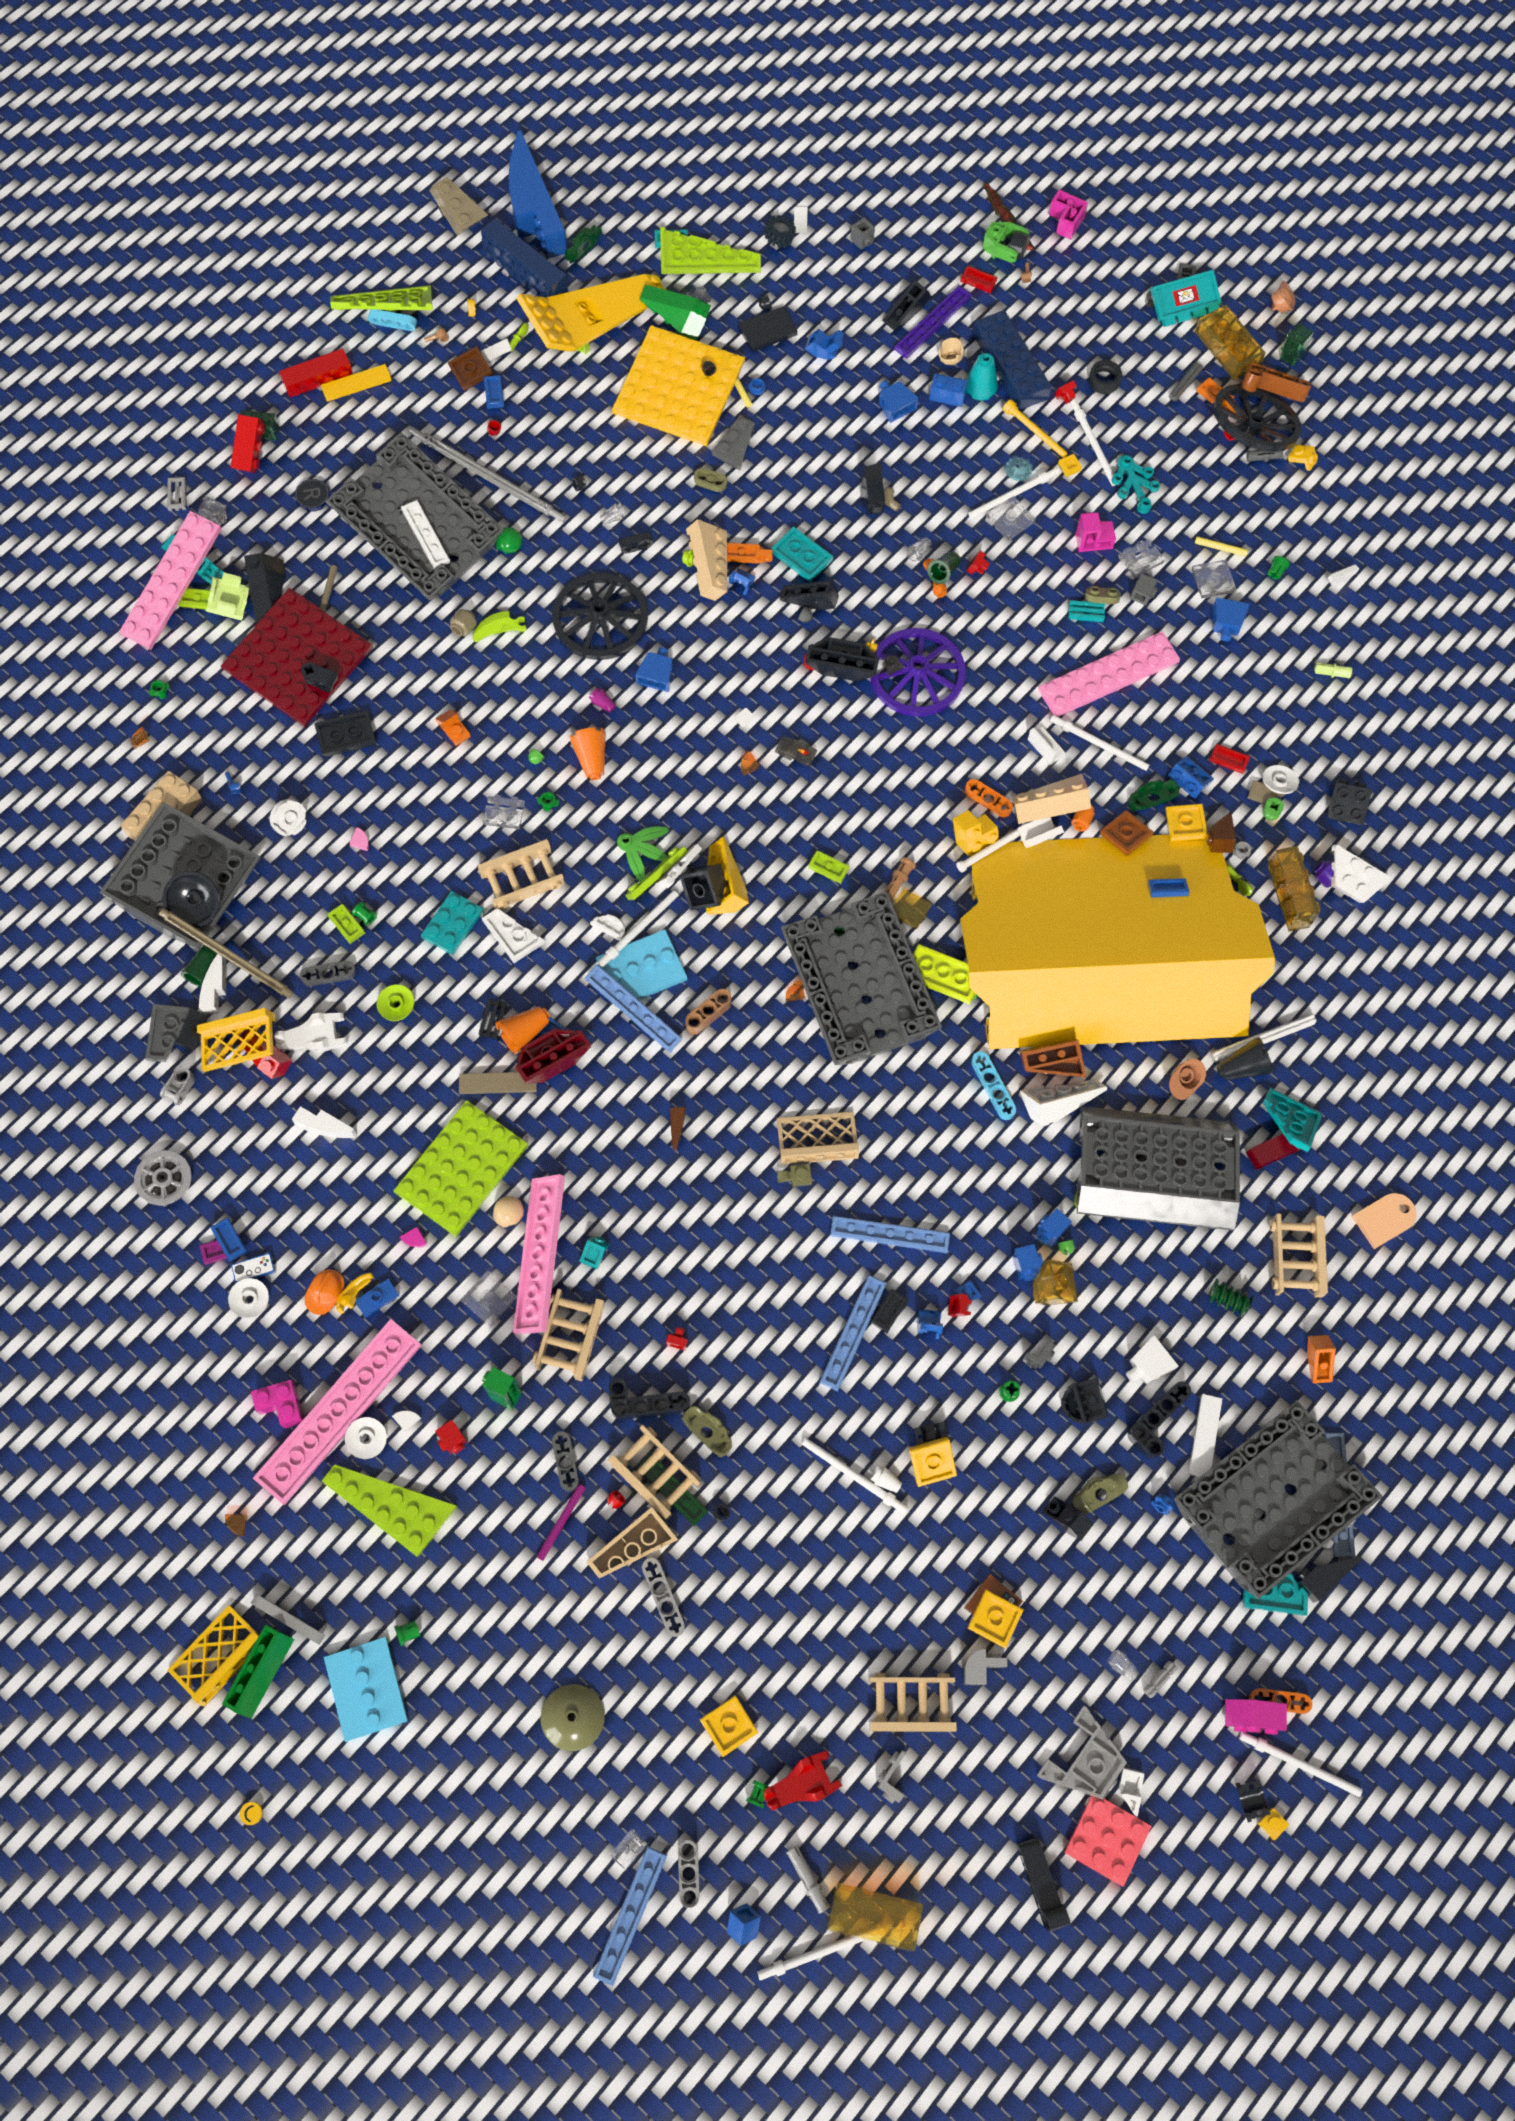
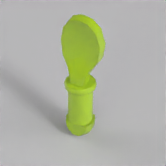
M525 322L518 333L513 336L509 343L511 347L509 352L514 351L518 342L521 341L520 337L527 334L529 329L528 323Z
M1227 865L1229 875L1234 880V883H1238L1240 893L1250 896L1253 893L1251 885L1243 881L1231 865Z

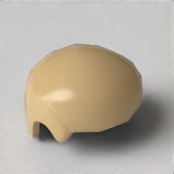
M958 338L944 340L941 349H939L940 361L946 365H956L964 357L962 341Z
M513 1196L499 1199L493 1208V1218L502 1227L516 1225L524 1215L523 1204L518 1198Z

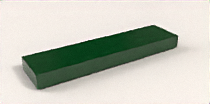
M650 1453L636 1468L639 1469L650 1458L652 1453ZM658 1460L644 1476L653 1484L667 1468ZM672 1475L658 1491L667 1499L681 1483ZM688 1490L673 1504L694 1527L709 1512Z

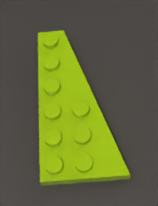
M660 227L661 274L761 273V257L759 253L744 249H733L730 245H718L715 241L693 235H682L679 231L674 230V232H671L664 227Z
M431 285L330 297L331 309L433 310Z
M334 1465L322 1480L325 1485L417 1557L420 1556L457 1508L456 1505L338 1465Z

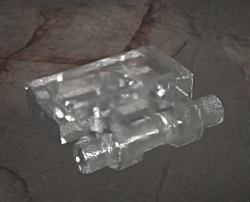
M1149 539L1138 542L1132 548L1124 549L1118 555L1120 560L1129 559L1126 561L1125 566L1134 578L1164 563L1165 559L1156 547L1148 548L1151 546Z
M496 795L495 797L488 796L487 803L494 805H486L483 825L520 829L523 811L517 809V807L524 808L525 800H518L517 797H512V799L502 798L501 795ZM501 805H507V806H510V808H504V807H500V806H501Z

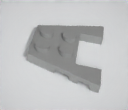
M1083 1706L1073 1723L1091 1735V1738L1067 1773L1048 1759L1037 1776L1103 1800L1127 1762L1087 1707Z

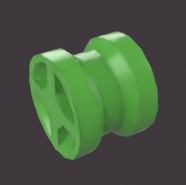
M1278 798L1268 799L1262 809L1263 816L1268 820L1278 819L1284 809L1283 802Z

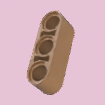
M719 989L690 1012L685 1019L687 1032L697 1035L731 1007V993L727 989ZM726 998L727 1001L722 1003L719 1002L718 999ZM710 1009L713 1013L705 1014L704 1011ZM692 1021H697L699 1024L697 1026H691L689 1023Z

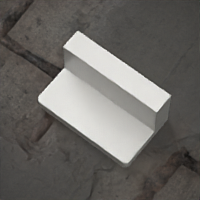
M1044 727L1038 730L1035 728L1030 730L1029 742L1050 765L1065 755V751Z
M1051 817L1035 820L1018 827L1025 848L1064 833L1062 826L1054 827Z

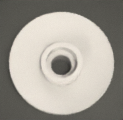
M1273 765L1268 767L1263 773L1264 784L1276 793H1292L1299 785L1297 774L1288 767Z
M252 1278L237 1282L231 1288L228 1296L230 1309L242 1318L258 1316L265 1310L269 1301V1293L266 1286L261 1281ZM249 1297H253L251 1303H247Z
M370 1417L359 1418L352 1422L345 1434L347 1449L352 1455L361 1459L377 1456L383 1450L387 1439L383 1425ZM363 1434L369 1435L368 1441H362L361 1437Z

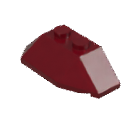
M553 1029L521 1047L515 1069L526 1084L544 1083L575 1065L591 1048V1044L580 1030Z

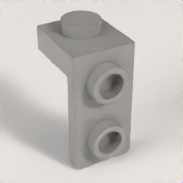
M901 1750L900 1753L896 1751L889 1760L892 1765L887 1771L883 1769L877 1778L879 1782L877 1787L884 1792L882 1796L892 1804L894 1801L900 1803L904 1797L901 1792L887 1782L905 1756L906 1752L904 1750Z

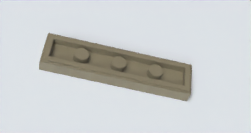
M518 1072L459 1074V1094L537 1092V1083L526 1084Z

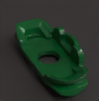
M595 225L591 229L583 228L572 239L573 246L566 250L565 260L569 261L570 264L578 261L596 244L602 235L601 228ZM588 242L586 248L583 250L585 243Z
M1161 780L1147 782L1140 786L1136 793L1130 795L1128 799L1129 807L1133 811L1165 803L1180 795V788L1174 780H1168L1163 783ZM1156 794L1159 796V800L1151 801L1149 795Z

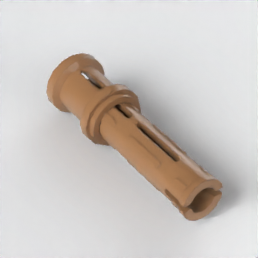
M903 857L900 860V866L897 870H894L893 878L884 891H887L890 901L893 900L901 885L907 882L911 870L916 868V864L908 858Z

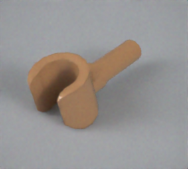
M1028 262L1025 263V272L1021 274L1022 283L1031 282L1032 272L1029 270Z
M441 328L436 334L424 338V341L440 339L441 342H446L449 340L446 331Z

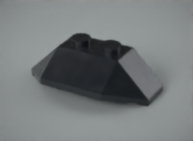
M828 637L808 646L805 663L821 675L857 682L876 676L879 658L864 643Z

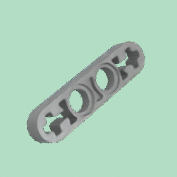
M648 1558L642 1564L644 1576L667 1633L672 1637H679L685 1629L683 1619L659 1561L655 1558ZM649 1562H652L653 1565L657 1564L655 1568L656 1575L660 1573L662 1577L655 1578L651 1582L649 1578H653L651 1571H646ZM659 1581L665 1584V1590L660 1594L656 1593L653 1589L654 1584ZM665 1601H670L673 1604L672 1612L664 1613L661 1610V1606ZM677 1613L678 1617H674L676 1624H681L678 1633H675L674 1630H669L672 1627L670 1619L666 1622L665 1617H671Z
M258 1594L251 1601V1604L319 1645L325 1637L320 1631Z

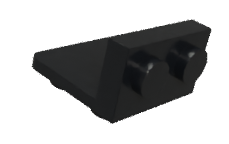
M1339 778L1337 782L1332 781L1330 788L1334 790L1327 817L1333 820L1362 825L1365 821L1372 789L1367 788L1365 783L1356 782V785L1348 784L1349 780Z

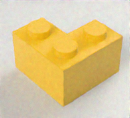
M967 810L953 818L956 844L967 856L999 840L998 827L986 814L976 818Z

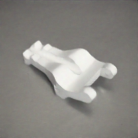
M314 1013L299 1027L287 1031H276L274 1036L275 1046L282 1052L285 1050L307 1049L318 1053L345 1047L348 1045L347 1038L337 1039L335 1022L344 1021V1014Z

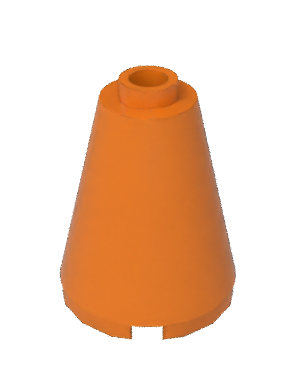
M595 727L575 731V736L572 734L569 736L586 777L592 781L599 780L604 775L606 732L603 728H600L601 731H596Z
M538 1006L495 1022L497 1030H502L501 1037L510 1051L516 1055L521 1051V1047L528 1044L549 1023L548 1018H550V1015L545 1008L541 1009Z

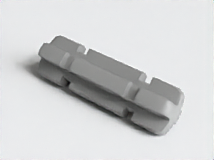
M1168 1661L1163 1666L1164 1669H1161L1150 1681L1151 1684H1148L1143 1689V1692L1149 1698H1153L1157 1693V1689L1160 1690L1170 1678V1674L1173 1675L1177 1670L1176 1665L1171 1661Z

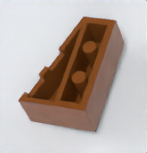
M1076 1038L1019 1050L1023 1069L1027 1072L1087 1078L1079 1040Z

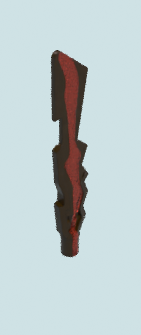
M989 183L984 184L983 188L988 195L987 200L991 203V208L995 210V214L1000 216L1001 222L1016 224L1014 222L1016 218L1008 207L1003 204V199L991 188ZM1029 240L1027 250L1034 251L1035 247Z

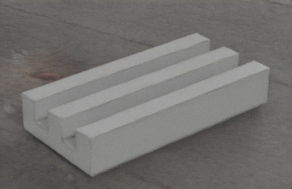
M168 478V511H172V509L179 511V508L186 510V478ZM173 482H175V504H172ZM180 482H181V503H179V498H180Z

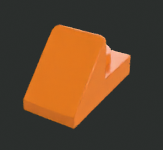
M448 710L435 718V721L455 746L471 737L468 730L459 720L457 712Z

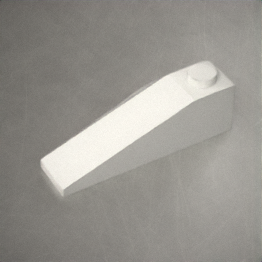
M1098 1080L1073 1082L1072 1086L1062 1085L1061 1083L1055 1084V1088L1044 1089V1085L1020 1090V1094L1030 1118L1040 1126H1046L1060 1120L1107 1090V1086Z

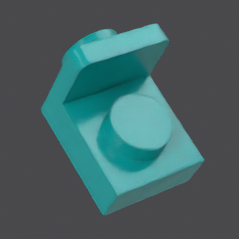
M598 1236L589 1238L579 1262L598 1269L609 1244L605 1243V1239Z

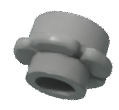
M1241 841L1235 844L1233 854L1237 858L1245 859L1250 855V845L1247 842Z

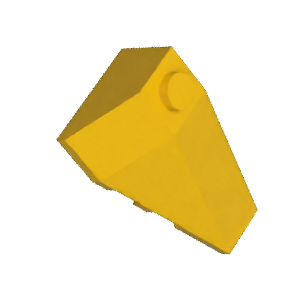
M722 837L709 846L707 866L721 864L726 883L721 905L706 908V912L709 915L734 913L749 903L742 877L727 841Z

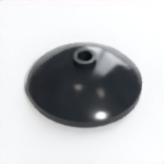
M180 872L169 879L163 890L162 900L164 908L169 912L172 911L195 928L208 924L218 913L220 906L218 889L209 877L200 872ZM194 894L198 896L197 901L193 899Z

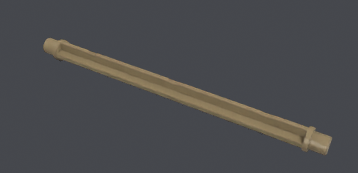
M162 908L159 915L166 922H170L280 993L281 996L284 995L290 999L294 991L289 989L287 985L282 984L175 915L172 911L169 912L165 908Z

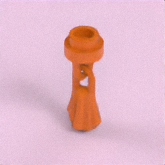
M933 559L924 561L923 566L926 570L928 565L934 561ZM933 582L934 588L932 591L934 595L938 598L944 597L947 594L946 585Z

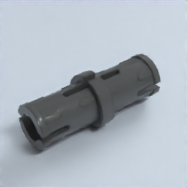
M1249 450L1247 451L1246 458L1247 462L1259 460L1267 462L1271 459H1282L1283 451Z

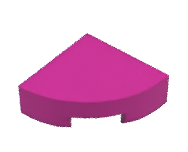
M417 1227L400 1236V1239L406 1245L418 1248L427 1245Z

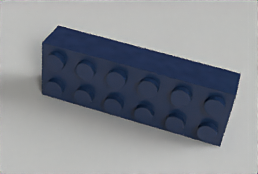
M496 218L481 229L485 256L495 261L500 268L505 269L511 277H515L522 286L530 289L535 296L546 298L568 292L567 275Z
M1002 310L976 320L972 335L983 353L993 356L996 374L1010 398L1017 403L1018 410L1020 411L1048 400L1052 386L1006 311Z

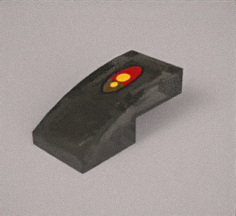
M782 736L775 752L790 761L794 759L809 767L814 760L817 750L805 743Z

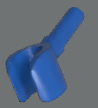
M225 772L231 793H241L240 783H234L230 773Z

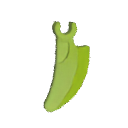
M509 611L492 614L477 626L472 637L473 641L479 642L486 637L502 632L515 630L525 632L527 631L526 625H519L525 622V617L511 619Z

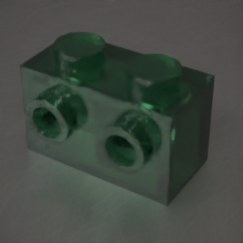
M1301 323L1293 331L1290 330L1285 337L1286 342L1281 347L1280 359L1294 367L1305 354L1314 332Z
M241 410L240 415L255 417L264 421L265 432L262 434L261 439L277 441L279 423L275 413Z

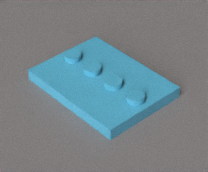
M666 930L627 944L614 960H610L602 968L638 1000L687 981L685 971ZM605 954L597 956L596 961L598 962Z
M387 1637L324 1657L345 1742L408 1722Z

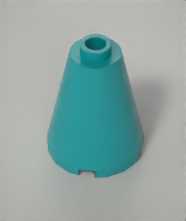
M982 353L978 356L965 379L968 380L966 393H969L971 398L975 400H988L992 395L996 394L998 389L995 361L993 356L988 353Z

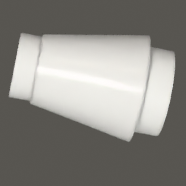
M878 1465L870 1478L874 1481L875 1485L895 1493L898 1492L902 1485V1482L885 1466L881 1467Z

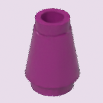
M597 687L589 696L591 703L609 713L616 707V704L603 689Z

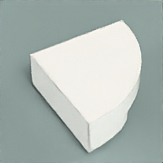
M400 1411L392 1415L405 1432L421 1420L419 1415L411 1411Z

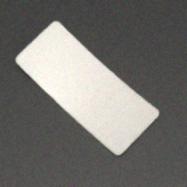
M807 207L794 208L795 233H807Z

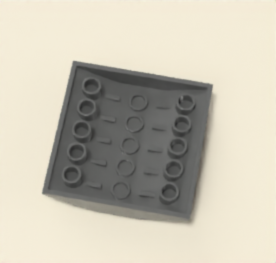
M163 802L101 889L100 894L136 919L159 932L199 949L202 945L201 942L170 922H166L159 915L162 908H164L162 896L166 883L171 877L184 871L200 872L213 881L220 896L218 913L211 922L197 928L206 935H209L261 857ZM194 894L193 899L197 901L198 896Z

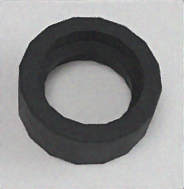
M1111 360L1096 362L1089 374L1088 382L1090 387L1100 394L1113 393L1118 389L1122 379L1121 368ZM1098 372H1108L1114 376L1115 380L1108 383L1102 382L1096 377V374Z

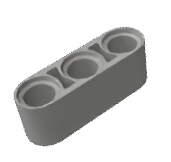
M687 1839L681 1842L678 1847L679 1893L681 1904L686 1908H693L698 1904L700 1897L698 1848L694 1841ZM687 1843L694 1847V1853L690 1857H686L682 1853V1847ZM686 1867H691L695 1871V1877L692 1880H686L683 1877L682 1873ZM690 1890L696 1894V1900L693 1903L685 1902L683 1896L686 1891Z

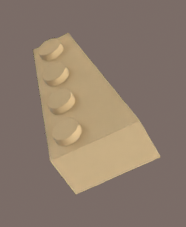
M697 519L686 529L687 535H690L691 542H689L690 550H693V564L698 571L696 577L701 596L716 601L727 592V531Z
M1082 774L1013 796L1018 824L1091 808L1089 790Z
M651 1507L588 1559L586 1563L597 1577L601 1578L678 1539Z

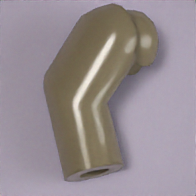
M886 487L884 489L885 505L897 512L901 504L894 500V489Z

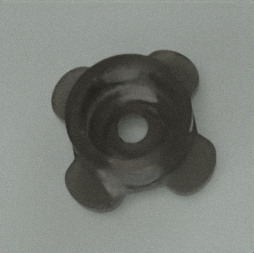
M889 656L882 663L888 675L903 669V665L899 663L898 656Z

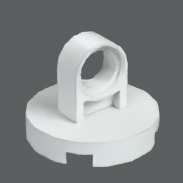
M293 799L282 800L271 811V826L282 836L296 835L306 824V810L302 804Z

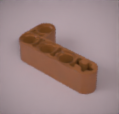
M1249 363L1241 386L1249 392H1255L1257 388L1298 402H1305L1312 384L1309 381L1257 363Z

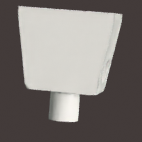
M1154 1335L1129 1361L1133 1368L1126 1375L1132 1383L1142 1378L1148 1384L1174 1371L1178 1365Z

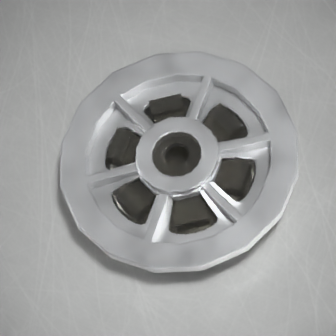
M166 1150L154 1152L145 1157L138 1165L134 1175L135 1189L139 1196L149 1204L159 1206L172 1204L182 1198L189 1189L192 1179L191 1168L186 1159L176 1152Z

